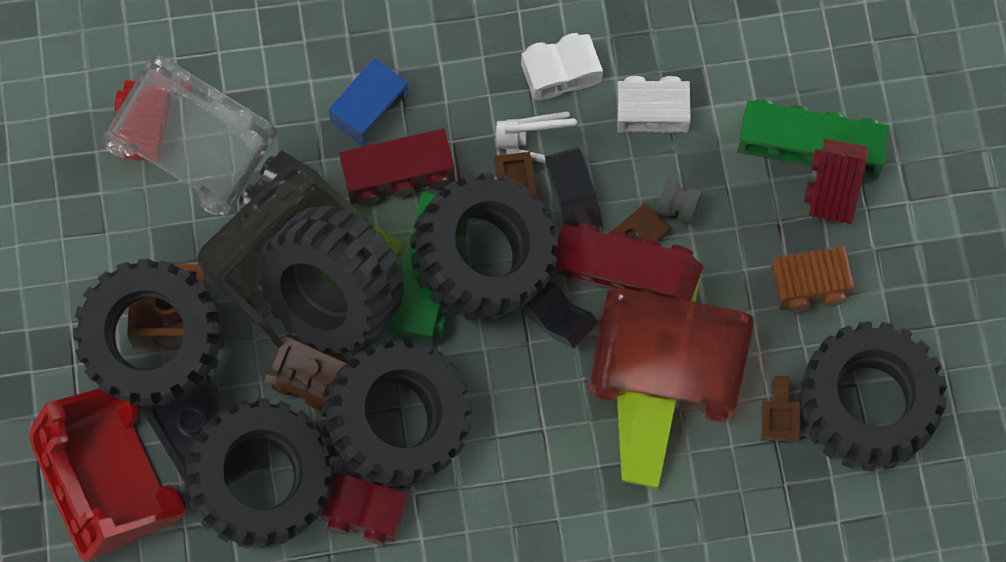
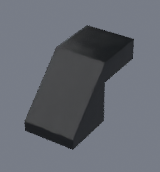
M577 147L544 156L551 188L558 198L563 224L578 227L579 223L595 228L603 226L596 193L580 148Z
M548 281L546 286L538 292V295L520 308L521 311L553 339L572 348H575L599 323L591 312L571 304L558 285L551 281Z

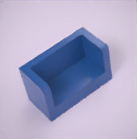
M374 58L329 108L330 122L363 147L368 142L367 131L397 97L402 100L408 97V82Z

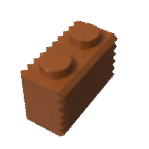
M845 246L773 258L770 267L778 308L789 307L790 312L804 311L811 307V303L825 301L826 306L842 304L847 301V297H851L855 288Z

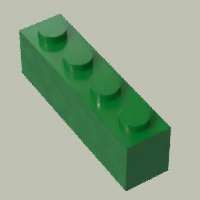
M766 99L747 100L737 153L811 166L814 149L821 150L823 140L830 139L867 146V161L863 175L879 178L884 166L890 125L881 124L880 121L872 118H863L861 120L846 118L845 115L838 112H826L825 114L812 112L807 107L800 105L790 107L778 106Z
M421 192L414 224L418 216L436 194ZM470 218L463 219L456 226V247L459 235L467 234ZM413 225L412 234L416 231L414 225ZM409 242L403 267V280L401 281L404 282V297L402 298V305L399 311L390 320V339H403L404 342L409 343L417 341L424 343V346L433 348L435 337H442L445 328L446 316L441 315L444 302L440 300L435 304L428 297L432 293L427 285L421 288L416 279L421 274L419 268H412L410 259L416 252V249H412ZM457 247L458 253L461 256L462 248Z

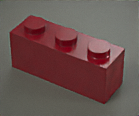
M445 128L339 152L350 204L369 205L377 202L381 197L390 195L404 197L412 194L416 189L425 187L439 189L447 186L451 181H455V166Z

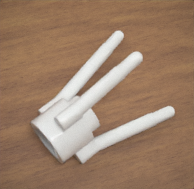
M560 112L524 119L497 121V149H506V154L529 152L519 149V146H526V131L574 126L577 124V120L574 118L567 119L570 117L569 112ZM530 152L531 160L546 164L545 155Z

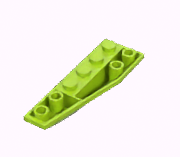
M700 278L689 307L622 291L613 333L621 482L655 489L659 488Z

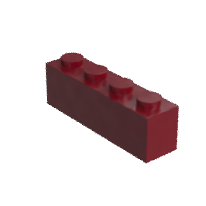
M579 223L578 227L563 224L558 237L559 248L552 253V255L558 258L554 270L563 277L685 307L690 305L704 267L693 257V251L686 247L672 245L671 249L661 247L662 245L657 241L641 237L640 241L630 240V237L626 234L614 230L604 234L600 233L597 228L584 223Z

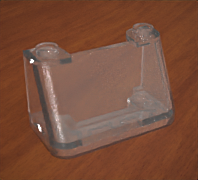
M154 54L142 70L105 131L101 141L106 143L105 147L108 151L120 158H124L125 155L134 156L136 153L197 190V196L201 200L199 205L204 210L216 216L220 213L226 217L278 132L264 118L172 61Z

